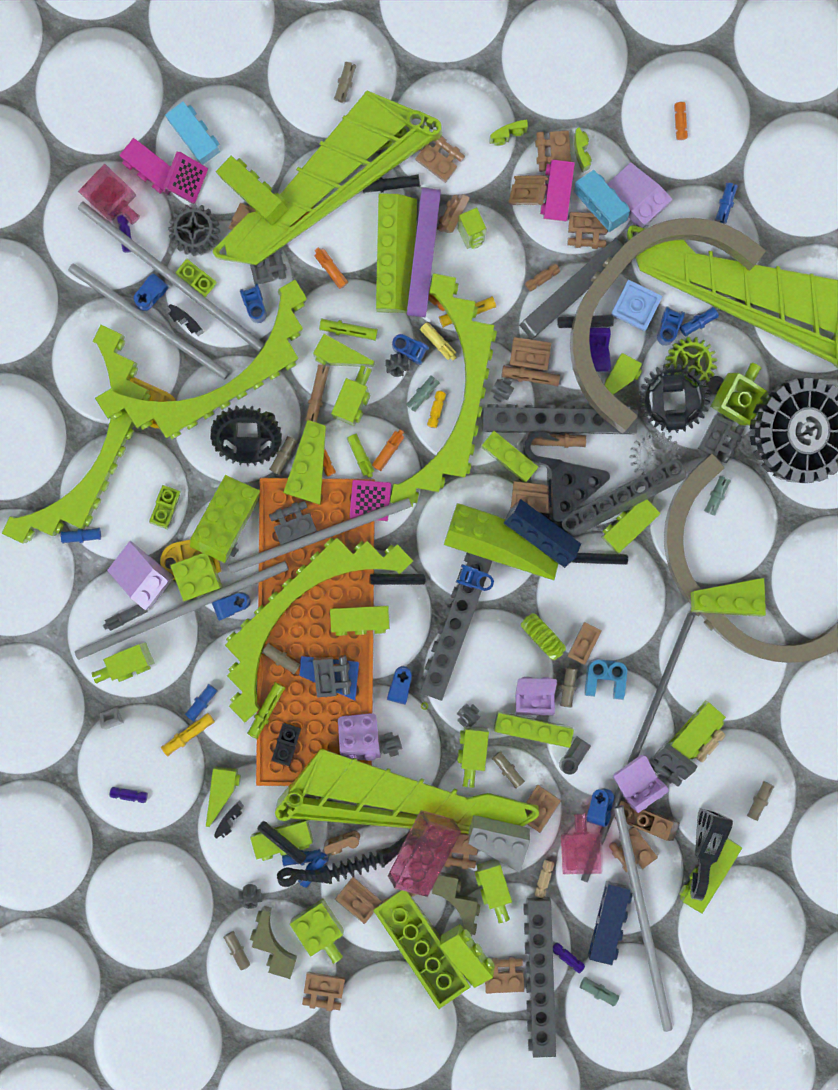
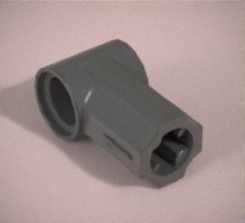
M576 737L565 756L559 762L560 770L568 775L574 774L591 745ZM571 760L573 768L567 771L564 769V763Z

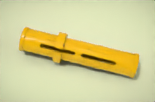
M492 296L475 303V307H480L477 310V315L496 308V303ZM448 314L439 316L443 328L453 324Z
M206 713L179 734L176 733L174 738L162 745V751L167 757L180 747L186 746V743L215 723L214 719L209 713Z

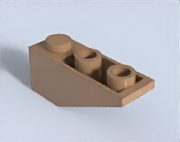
M620 802V805H623L628 825L666 841L674 840L680 822L646 809L637 813L627 802Z

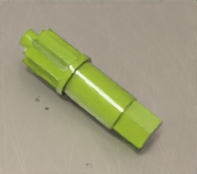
M357 433L347 437V441L363 476L373 477L374 469Z

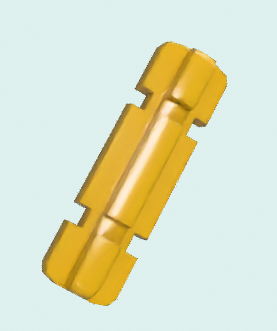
M436 391L435 401H433L430 412L431 417L427 423L428 427L437 428L438 418H440L444 404L442 402L446 397L445 392Z

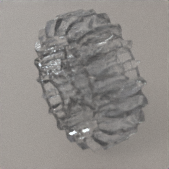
M658 431L653 432V437L650 432H647L646 438L643 435L639 436L641 443L637 440L634 441L637 448L632 447L630 451L635 452V454L629 455L630 459H635L630 465H637L638 467L634 469V473L640 470V477L650 472L645 468L648 465L654 464L658 468L665 464L663 457L668 451L670 453V461L682 458L681 455H676V452H679L681 449H674L673 447L677 444V441L669 442L672 439L671 435L664 439L665 432H662L660 437H658ZM649 442H659L665 445V447L658 450L653 445L651 446ZM645 447L647 459L642 463L641 451ZM662 452V453L659 455V458H658L659 461H658V460H654V461L652 460V461L648 462L650 459H652V458H651V457L653 456V455H651L652 453H653V454H657V453Z

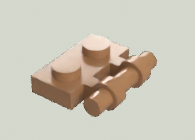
M569 131L550 132L549 140L544 139V132L536 133L535 147L538 150L536 162L539 165V172H545L546 164H550L551 160L571 162ZM546 147H550V157L545 155Z
M441 136L440 139L433 141L436 143L434 147H431L429 144L426 145L415 160L446 183L457 169L453 160L456 158L462 162L465 155L460 152L459 148L451 146L446 142L447 139ZM441 148L449 153L447 158L439 153Z
M464 194L453 195L451 201H448L446 204L447 209L444 215L438 221V231L453 233L458 223L459 215L463 213L470 199Z
M569 213L568 233H576L575 238H568V246H575V248L584 246L592 247V249L606 247V240H599V235H606L607 229L593 213ZM582 233L593 234V238L582 239Z
M631 827L629 835L635 862L644 869L658 857L635 827ZM612 842L609 845L612 855L619 859L624 871L628 872L622 845L618 847L615 842Z
M441 831L439 851H445L446 856H438L437 864H443L444 867L459 866L462 869H475L476 861L469 860V855L477 856L478 849L468 844L469 834ZM452 852L463 854V859L452 858Z
M509 957V959L498 960L497 958H492L495 968L493 978L485 982L486 994L524 992L523 970L515 971V967L523 966V959ZM498 967H509V971L498 972Z
M307 972L304 993L311 994V998L303 997L302 1005L309 1006L312 1009L319 1007L326 1008V1011H340L341 1003L334 1002V998L342 999L345 977ZM317 995L327 996L328 1001L317 999Z

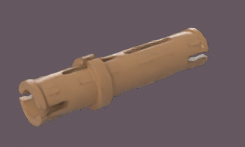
M318 364L311 399L308 400L309 407L305 421H311L312 418V421L317 423L319 410L323 405L321 401L330 369L328 366H325L324 369V365Z
M503 365L501 378L516 379L518 382L529 381L557 387L560 380V374Z
M565 433V435L549 434L559 439V441L554 442L535 438L531 442V445L586 447V435H569V433Z

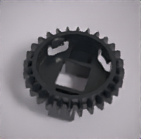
M671 362L670 368L663 364V370L656 367V374L652 371L649 373L651 379L645 377L644 380L647 385L641 384V388L645 391L639 392L640 396H644V398L639 399V403H644L640 410H646L643 416H650L648 423L654 420L655 428L660 424L661 431L666 427L668 433L671 430H675L678 433L682 429L686 432L687 425L692 429V422L699 424L698 417L705 418L702 411L708 412V408L704 405L710 404V400L705 399L711 397V393L705 392L709 389V385L703 386L706 379L700 380L702 373L700 372L695 375L696 368L689 371L688 364L684 369L681 368L680 362L677 367H674L673 362ZM685 373L688 374L687 377L694 383L697 382V386L692 385V383L685 379ZM660 376V382L654 387V389L650 390V387L653 386L659 380ZM684 389L686 409L664 410L663 393L679 392Z
M236 405L235 410L229 407L227 412L222 411L221 415H217L216 420H213L210 434L212 446H215V451L219 452L220 457L225 455L226 461L231 459L232 464L236 461L239 462L240 466L242 463H246L248 467L250 463L256 466L257 462L263 464L264 460L270 461V458L275 457V454L279 451L282 442L281 427H278L275 415L267 411L260 413L261 408L254 410L253 406L249 409L243 405L239 409ZM238 423H257L258 437H237ZM224 440L236 446V453L228 445L224 446ZM267 441H271L270 448L267 446L263 450L260 449Z

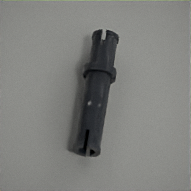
M419 174L386 179L381 177L365 188L363 194L377 191L384 193L386 190L420 187Z

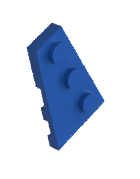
M301 656L299 676L315 682L313 659L317 657ZM333 659L334 664H338L339 660ZM347 661L350 667L348 676L351 679L350 694L344 696L355 700L359 662ZM340 671L335 672L336 681L341 680ZM338 688L337 693L343 695L342 688Z

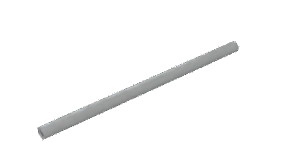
M74 263L71 264L68 269L70 273L225 380L228 377L229 371Z
M406 498L228 565L231 574L405 510L412 507L410 500Z

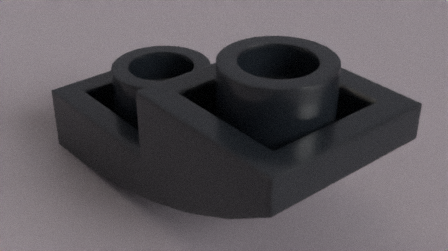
M168 305L171 310L168 314L174 322L178 321L181 325L188 322L185 325L191 334L195 332L197 336H200L204 333L203 329L188 313L175 305Z
M286 723L282 724L271 762L290 767L301 728Z
M240 800L226 813L219 823L214 834L216 839L220 836L224 838L232 832L230 828L233 826V822L230 818L235 820L239 817L244 807Z

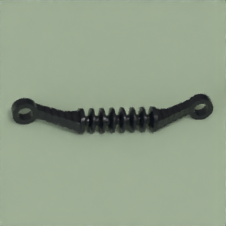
M410 829L403 838L390 846V848L377 849L376 856L371 851L369 852V858L362 854L361 861L357 856H354V863L347 858V865H344L341 860L338 868L335 863H332V870L327 865L317 870L283 868L277 873L278 883L282 887H290L297 880L324 882L330 885L332 884L333 877H335L337 882H340V875L345 880L347 879V873L354 877L355 870H357L359 875H362V868L369 873V866L377 870L378 863L381 868H385L388 862L393 860L409 845L416 847L423 845L427 840L426 831Z

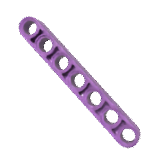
M422 187L407 308L408 316L426 318L441 189Z

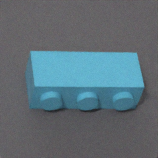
M183 101L165 114V116L199 163L204 165L220 153L217 147L220 144L214 135L211 137L206 132L208 128L202 120L198 121L195 115L197 113L191 105L187 106Z
M592 170L576 181L574 193L609 232L628 220L630 213L628 205L621 201L616 191L610 188L605 183L604 178L598 175L595 170Z

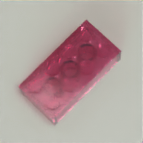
M423 810L420 811L388 874V878L395 889L428 897L461 833L460 828L453 819Z

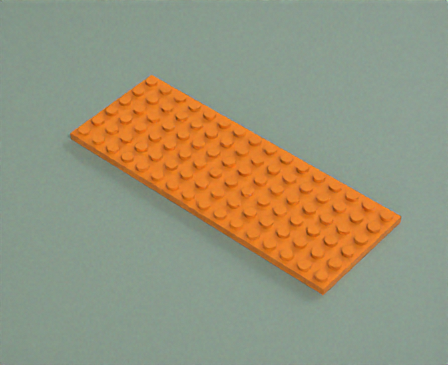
M260 478L259 553L280 546L274 527L281 523L279 519L271 521L269 514L276 512L275 510L279 508L285 509L292 506V503L305 501L308 508L301 510L302 515L311 514L316 532L351 519L350 507L353 480L375 481V479H322L321 505L284 494L288 478ZM295 513L285 516L286 522L297 518ZM375 521L259 563V572L286 561L289 570L258 583V608L261 605L265 607L270 602L268 598L277 591L279 594L284 589L282 585L289 578L293 580L298 575L296 571L301 566L305 565L307 567L312 562L310 558L317 551L321 553L325 549L324 544L331 538L334 540L339 538L353 554L356 552L354 548L361 541L364 543L368 541L374 547ZM374 569L344 573L317 584L297 598L281 615L271 630L264 648L269 643L282 653L283 651L286 652L288 657L300 665L301 656L333 657V659L339 660V656L346 655L347 661L359 662L355 700L337 693V696L317 698L316 683L299 676L300 666L292 674V672L281 665L277 666L276 662L265 654H261L257 672V704L262 707L274 682L284 686L285 690L268 718V724H265L257 739L256 786H289L321 748L341 755L338 718L373 713V630H368L367 634L355 635V631H348L347 635L336 636V632H331L330 609L374 606V585L369 583V576L374 574ZM283 723L301 728L290 767L271 762ZM357 760L372 766V761Z

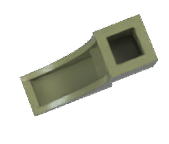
M435 871L432 894L443 897L457 909L463 922V928L467 929L472 937V935L476 934L477 923H474L475 916H479L480 904H477V898L456 894V892H460L461 887L458 875Z
M264 906L262 911H258L255 922H258L257 930L253 929L250 940L253 941L252 948L272 953L269 955L266 966H270L268 973L291 979L297 956L285 950L277 942L270 923L272 908Z

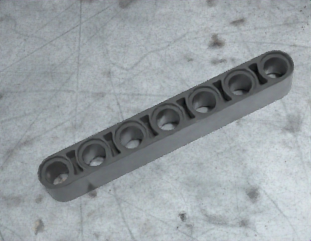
M616 237L520 323L519 326L531 339H534L593 284L591 279L597 271L601 273L605 267L602 265L609 256L613 258L623 247L618 238Z
M671 460L570 513L562 520V526L570 535L577 536L683 481L686 477V469L679 460ZM675 468H680L677 474H672ZM658 477H663L660 483H654ZM645 486L643 492H637L639 487ZM628 495L627 500L620 501L622 496ZM606 504H611L608 510H603ZM589 513H594L591 519H586ZM572 522H576V526L570 529L569 525Z

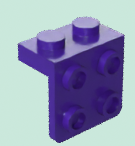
M590 328V353L596 372H609L611 370L609 353L610 328Z

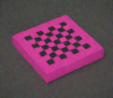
M177 151L163 188L189 203L195 204L208 168L182 152Z
M353 480L350 518L353 519L390 505L391 483ZM389 515L377 521H388Z

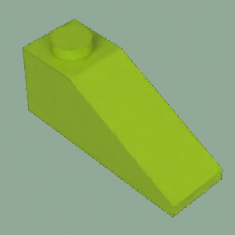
M323 334L313 352V356L316 357L315 361L324 366L326 363L330 366L360 367L363 365L373 367L375 365L373 360L326 334Z
M621 353L604 386L614 395L634 379L638 380L642 373V369H640L642 363Z
M216 766L213 768L206 827L212 825L236 789V786L240 785L241 775L238 774V769Z

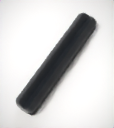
M612 315L593 316L590 327H612L614 325V317ZM575 316L558 317V328H572Z
M578 553L572 563L627 565L628 555Z
M370 574L369 583L371 585H424L426 582L424 574Z
M262 821L257 827L258 831L298 864L304 862L307 856L267 822Z

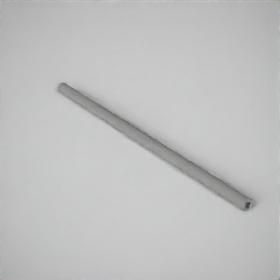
M84 201L80 203L78 210L259 352L265 345L263 342Z
M286 561L81 648L75 651V656L80 660L289 570Z
M623 805L614 807L615 817L663 1031L668 1032L673 1029L625 812Z

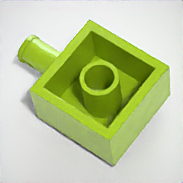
M750 363L744 376L740 373H728L710 407L739 425L750 426L751 419L756 417V414L753 413L756 404L763 403L760 398L767 391L754 383L762 367L755 363Z
M363 365L360 366L355 381L348 378L345 379L331 413L333 418L355 426L356 422L360 423L363 416L361 409L363 405L367 406L371 396L366 383L372 369L368 367L366 369V366Z
M145 642L103 659L106 667L92 672V677L101 675L93 679L96 684L108 678H111L112 681L118 679L121 682L133 677V672L140 674L150 670V665L155 663Z
M465 726L464 730H460L459 742L462 744V750L458 749L457 761L460 763L461 769H464L462 784L464 787H468V780L470 779L469 786L474 788L476 770L485 771L489 736L487 728Z
M492 859L477 864V871L474 872L478 886L482 885L483 887L480 891L484 905L488 904L490 909L494 908L498 923H504L502 914L505 922L509 921L510 917L505 905L512 903L500 862Z
M324 898L291 919L289 925L310 957L320 950H325L333 964L343 958L334 942L343 936L344 929Z

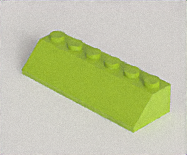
M379 193L376 312L407 313L416 241L417 199L401 194Z

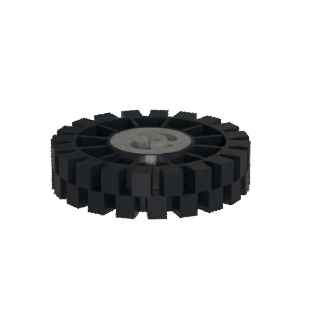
M793 378L772 386L773 391H766L760 398L763 403L756 404L753 413L757 415V418L751 419L749 428L755 430V435L750 436L751 445L757 446V450L753 451L757 460L764 462L761 466L767 472H773L772 476L795 483L820 482L828 479L827 475L836 474L838 472V388L833 384L827 385L825 380L813 378Z

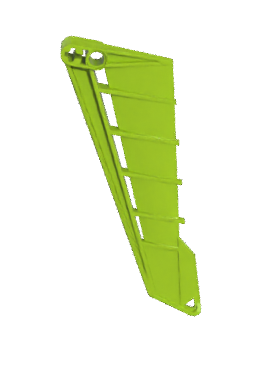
M367 90L348 114L342 117L343 120L324 142L321 141L319 143L321 146L302 168L297 167L296 171L299 172L280 194L284 198L285 202L283 204L288 210L272 226L258 212L248 213L213 249L214 256L224 261L251 265L259 264L430 142L440 139L442 136L441 122L421 111L413 110ZM413 119L421 120L418 125L411 124ZM405 126L409 128L410 131L400 139L395 137ZM436 127L437 130H433V132H430V129ZM388 141L394 143L372 162L367 161L369 157ZM361 164L366 166L344 185H339ZM334 188L338 189L328 198H326L322 203H320L317 207L311 209ZM309 212L306 216H304L301 220H299L295 225H293V224H294L298 219H300L305 213ZM224 246L226 248L227 255L220 254V250Z
M631 225L627 230L628 240L633 238V232L640 233L645 228ZM684 240L657 244L635 257L641 272L816 355L838 368V280L814 276L811 273L809 275L782 270L780 266L771 268L755 265L751 270H748L738 261L713 257V251H708L709 256L696 254ZM690 282H693V283H695V284H698V285L704 286V287H706V288H709V289H711V291H709V290H707V289H704V288H702V287H699V286H697V285H694V284H692V283H690ZM716 291L745 301V305L732 299H729L727 297H724L722 295H719L716 293ZM750 303L779 313V318L752 308ZM785 316L812 325L813 332L785 321ZM819 328L834 333L832 339L820 335Z
M322 748L280 796L275 810V816L281 821L293 818L469 834L473 815L518 826H525L539 816L538 805H531L491 793L464 797L456 794L457 789L455 788L449 792L423 783L424 779L422 778L416 781L392 773L389 768L383 770L357 761L356 758L351 759ZM305 794L320 796L321 798L313 799L304 796ZM328 798H331L336 800L357 803V805H350L326 800ZM364 805H369V806H374V807H380V808L390 809V810H393V811L381 810V809H375V808H369V807H363V806H364ZM525 809L533 812L527 816Z

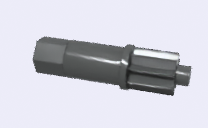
M137 604L106 619V624H103L105 630H114L147 613L148 609L145 610Z

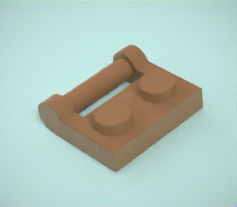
M354 830L326 840L324 844L325 853L336 855L348 846L352 849L356 848L359 845L360 833Z

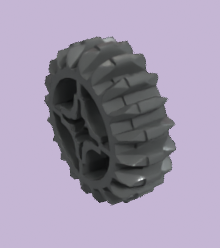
M196 204L192 205V209H190L189 205H185V211L179 208V215L173 213L176 220L169 221L173 225L168 227L169 232H173L169 235L170 239H174L172 244L174 246L178 245L177 249L180 252L184 249L185 255H188L190 250L192 256H196V251L203 255V249L210 252L208 246L215 247L216 245L213 240H219V237L215 235L220 233V229L216 228L220 224L218 221H214L216 215L211 214L209 208L204 211L205 207L203 205L199 209H197ZM198 216L206 219L209 227L199 225ZM190 217L189 223L182 225V223ZM196 226L198 230H195V233H194V236H193V233L191 232V230H193L194 227ZM180 233L189 235L191 244L181 240ZM207 235L202 242L198 243L201 236Z

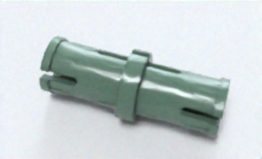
M430 375L421 388L418 387L417 393L406 403L409 408L414 402L416 403L411 408L412 411L416 412L424 400H428L430 393L440 384L436 379L430 385L435 379L433 376Z
M719 476L714 491L710 493V500L704 509L706 513L710 512L711 515H716L721 501L725 499L724 494L731 480Z
M584 977L581 981L579 988L594 995L595 999H601L613 1007L617 1004L619 995L607 990L604 985H598L587 977Z

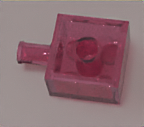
M105 163L78 191L110 223L119 214L124 216L132 225L140 218V215L128 205L137 195Z
M574 814L575 832L561 834L563 874H602V832L587 831L586 814Z

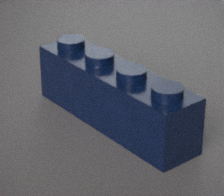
M522 499L509 510L504 521L505 525L564 568L576 558L582 544Z
M610 881L605 882L588 951L590 960L608 965H613V961L617 960L619 949H617L618 941L621 942L623 937V930L621 928L623 922L626 923L628 911H626L627 904L631 903L633 896L629 886Z

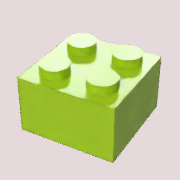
M202 553L170 565L183 602L223 588L213 559L209 555Z

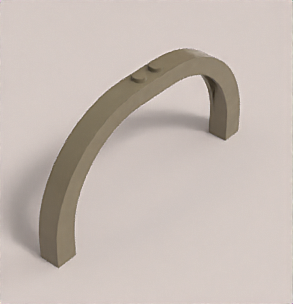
M679 218L664 221L641 231L631 238L613 258L610 256L602 265L605 267L601 273L597 271L591 279L593 284L578 306L572 324L570 336L571 362L577 383L589 404L601 417L622 434L638 415L621 403L604 386L591 358L589 345L590 326L600 299L635 257L648 248L668 241L693 240L710 244L723 250L748 270H751L766 250L742 232L723 223L708 219Z
M713 454L708 455L685 477L672 498L665 520L664 549L669 571L678 589L690 604L691 592L701 590V588L692 577L686 562L683 545L684 526L695 498L725 468ZM693 612L695 615H701L705 621L703 623L709 630L712 631L714 629L729 644L757 658L775 662L795 663L818 659L838 650V622L823 634L809 641L792 645H773L746 635L731 623L724 614Z

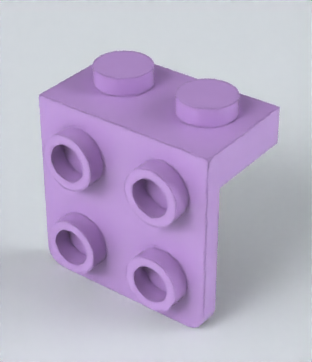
M522 677L518 679L515 693L516 715H554V694L557 680L550 677H542L541 679Z
M374 713L338 718L340 754L342 756L367 761L381 758L377 717Z
M640 755L613 775L627 803L637 813L646 809L650 804L669 792L667 786L657 778L645 755Z

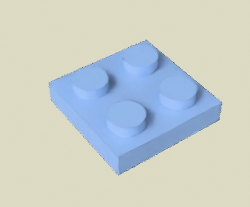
M628 279L611 315L645 332L663 296Z

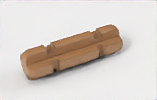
M552 264L548 270L545 269L534 276L533 280H528L525 283L526 288L529 291H533L537 285L540 286L551 279L552 276L557 275L560 272L557 264Z

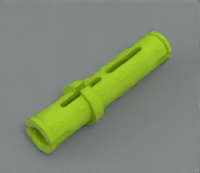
M321 318L319 326L320 331L376 341L378 329L342 323V320L337 322Z
M274 682L260 711L254 716L255 720L247 732L248 735L256 739L259 738L265 724H268V718L285 690L284 686Z

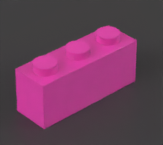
M133 137L119 155L123 160L122 164L130 171L132 168L138 172L137 176L144 182L150 181L153 184L151 187L159 194L164 192L168 195L170 191L163 188L171 166Z
M551 160L550 164L546 165L545 175L549 177L548 184L545 183L546 200L541 205L540 210L543 219L567 221L575 162Z

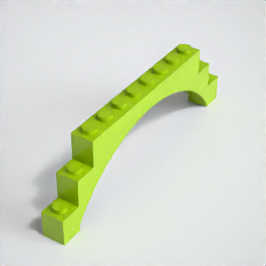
M433 273L429 295L435 296L450 317L463 351L465 389L459 417L452 433L437 455L412 477L399 484L393 483L390 503H396L409 498L413 507V503H417L419 496L416 488L439 492L440 489H443L445 478L442 477V474L465 478L466 474L470 473L471 463H468L469 456H473L475 444H472L473 436L476 437L479 425H476L477 417L480 418L482 406H479L480 399H484L486 387H483L484 379H488L489 368L486 367L488 360L491 361L493 349H490L491 341L495 342L497 330H494V325L472 321V318H476L478 307H475V301L453 297V294L457 295L459 283H455V277Z
M293 280L278 289V294L280 295L279 307L271 334L261 352L237 377L207 394L180 401H145L115 393L110 388L95 397L107 419L112 418L115 420L122 416V411L125 410L137 429L142 428L144 430L152 425V420H155L165 438L168 439L170 437L173 440L181 435L180 431L187 427L190 430L198 425L197 421L204 418L206 420L215 414L213 411L219 407L223 410L230 406V401L234 398L240 400L248 395L246 391L253 388L256 390L264 385V380L268 378L270 380L275 379L281 375L279 371L284 368L288 371L297 365L295 362L299 358L288 339L290 338L293 341L300 337V332L303 328L292 310L294 309L296 312L302 309L307 300L297 281Z
M100 325L92 342L98 345L104 358L111 388L115 393L149 401L151 397L149 395L150 390L130 381L137 374V363L117 354L118 350L121 351L125 345V336ZM123 410V415L115 420L110 418L107 436L101 452L80 483L60 500L40 511L22 517L10 516L1 534L23 544L33 539L35 534L34 528L50 536H56L61 533L64 527L63 521L80 529H85L86 526L89 527L93 520V516H91L93 510H97L101 503L100 496L102 491L105 492L110 483L108 479L111 474L115 473L118 467L116 462L125 453L126 447L124 445L127 440L132 438L134 433L132 429L134 423L127 412Z
M331 538L324 544L325 549L321 553L317 551L310 558L312 562L307 567L305 565L301 566L296 571L298 575L293 580L289 578L282 585L284 589L279 594L277 591L268 598L270 602L265 607L261 605L254 612L256 614L251 620L247 618L240 625L242 629L237 634L233 632L226 638L228 642L225 646L240 661L239 664L235 662L228 669L230 673L227 677L243 692L242 694L237 692L230 699L232 703L229 707L244 723L261 708L257 704L256 691L260 657L271 630L286 609L307 590L337 575L365 569L394 570L401 574L413 560L398 544L395 547L390 545L384 551L386 555L382 557L368 541L365 543L361 541L354 548L356 552L353 554L339 538L335 540Z

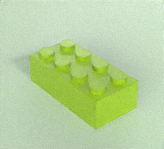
M225 475L191 536L190 547L226 563L259 500L260 490Z

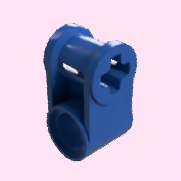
M153 273L135 293L134 302L140 310L148 311L166 293L169 285ZM140 299H147V302H141Z
M256 284L255 287L246 290L240 289L249 317L255 323H262L266 319L267 313L259 285ZM261 309L262 313L260 316L255 317L252 315L254 310Z
M666 306L657 334V340L661 345H670L676 339L685 312L679 313L670 310V307ZM663 332H669L671 334V339H665L663 337Z
M403 334L396 335L392 341V348L396 353H401L402 356L419 365L422 364L421 360L426 350L430 348L424 343ZM397 340H404L406 346L403 349L396 347L395 342Z
M461 564L462 570L456 583L482 591H488L493 587L494 580L491 575ZM482 577H488L491 580L489 587L483 588L480 586L479 582Z
M237 593L213 602L212 606L220 621L248 608L251 600L248 594ZM239 598H244L245 602H243L242 605L237 604Z
M401 666L396 669L388 692V701L406 705L412 679L411 671L408 667ZM402 671H405L408 678L405 677L404 680H400L398 674H402Z
M599 789L593 793L586 817L587 822L605 828L608 826L614 801V794L611 790Z

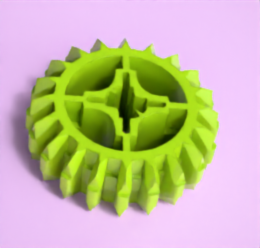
M687 337L686 343L683 339H680L679 345L674 343L672 345L674 349L668 350V353L672 356H666L665 360L673 362L674 367H677V356L679 354L681 356L680 359L683 361L681 368L684 369L690 360L697 357L694 365L689 366L688 370L691 371L693 368H696L694 374L701 372L700 380L706 379V383L710 381L708 376L713 377L715 375L711 370L717 369V366L712 364L717 361V358L711 357L716 352H709L710 344L706 347L703 346L705 344L704 339L698 343V337H695L693 342L690 337ZM693 348L698 350L699 352L695 355H692L688 351L685 352L683 349ZM702 356H704L706 362L704 371L702 370V366L700 365V359ZM671 363L666 364L667 368H670ZM685 376L686 380L692 383V385L697 386V382L694 383L691 379Z
M531 613L523 619L524 621L521 623L522 629L551 660H556L563 655V652L566 651V646L536 614Z

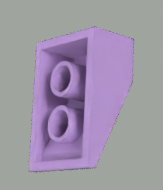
M629 163L607 184L616 191L621 201L628 205L630 210L628 217L637 227L641 228L647 226L673 200L658 183L632 163Z
M132 541L128 542L107 570L128 596L145 610L154 605L175 578Z

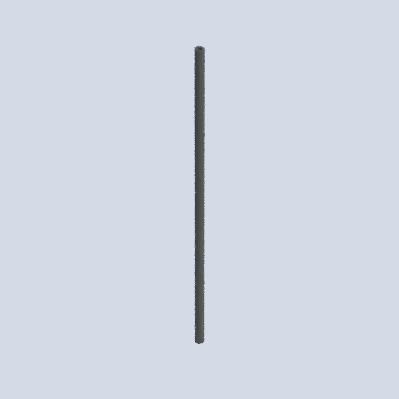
M688 613L627 764L636 759L640 754L695 617L693 614ZM617 787L614 795L610 822L606 828L601 827L582 874L581 880L588 883L615 816L614 807L619 806L623 796L619 787Z

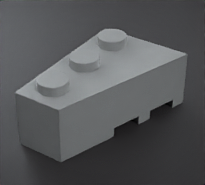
M473 815L469 828L468 844L520 873L530 843V829Z

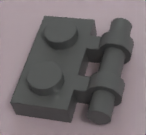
M282 248L270 255L274 256L276 265L270 266L268 257L257 265L250 264L255 285L274 281L272 273H278L280 280L287 278L285 273L287 270L286 264H283L281 256L283 254Z
M716 414L698 449L709 455L713 454L715 457L718 452H721L723 455L720 461L727 463L729 458L734 455L735 452L733 450L737 442L741 441V434L744 429L737 426L733 432L730 430L733 422ZM726 436L731 438L727 447L722 445Z
M305 501L292 503L290 507L285 509L279 508L275 510L276 512L269 514L271 521L279 519L281 523L274 527L280 545L317 531L311 514L302 515L301 510L308 508ZM293 513L296 514V519L286 522L285 516Z
M346 655L339 656L338 664H334L333 657L313 659L317 698L337 696L338 688H342L343 695L350 694L351 679L348 676L350 667ZM340 671L341 680L336 681L335 672Z
M668 743L656 752L654 758L658 761L653 758L649 759L654 772H659L666 778L667 782L673 783L677 787L682 783L678 776L686 780L697 769L696 764Z

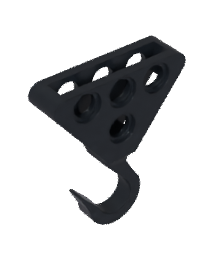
M537 431L525 438L523 452L528 459L547 468L548 518L552 522H559L564 520L609 481L610 474L605 470L535 455L531 450V442L535 438L554 442L559 441V439L550 436L546 432ZM563 475L569 478L567 485L562 482ZM590 477L595 480L594 487H591L588 483ZM576 489L581 493L579 500L574 496ZM561 502L567 505L565 512L560 509Z
M701 808L697 816L695 856L698 859L699 867L698 873L693 872L690 891L691 898L700 901L705 898L708 889L710 867L713 863L717 862L733 825L732 819L720 813ZM710 842V851L708 852L706 849Z

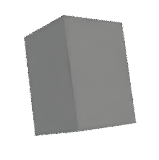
M118 707L100 713L102 729H109L124 723Z

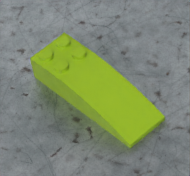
M459 503L456 504L445 538V546L555 580L559 563L505 525V519Z
M406 888L373 910L438 1009L471 988L469 981L439 946L441 936Z

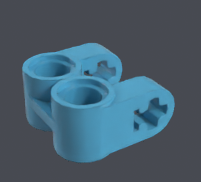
M591 660L587 666L585 696L595 697L597 679L614 681L613 699L624 700L627 680L626 666L618 661ZM596 664H601L602 672L599 674H594L593 667ZM615 666L621 668L619 676H613L612 669Z

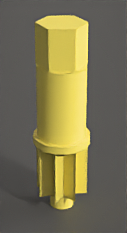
M429 322L420 328L421 332L447 360L451 359L454 361L457 358L455 356L457 352Z

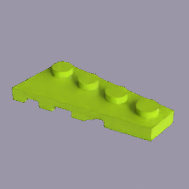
M307 420L283 492L284 494L321 505L326 436L325 425Z
M764 578L691 592V612L763 617L766 615Z

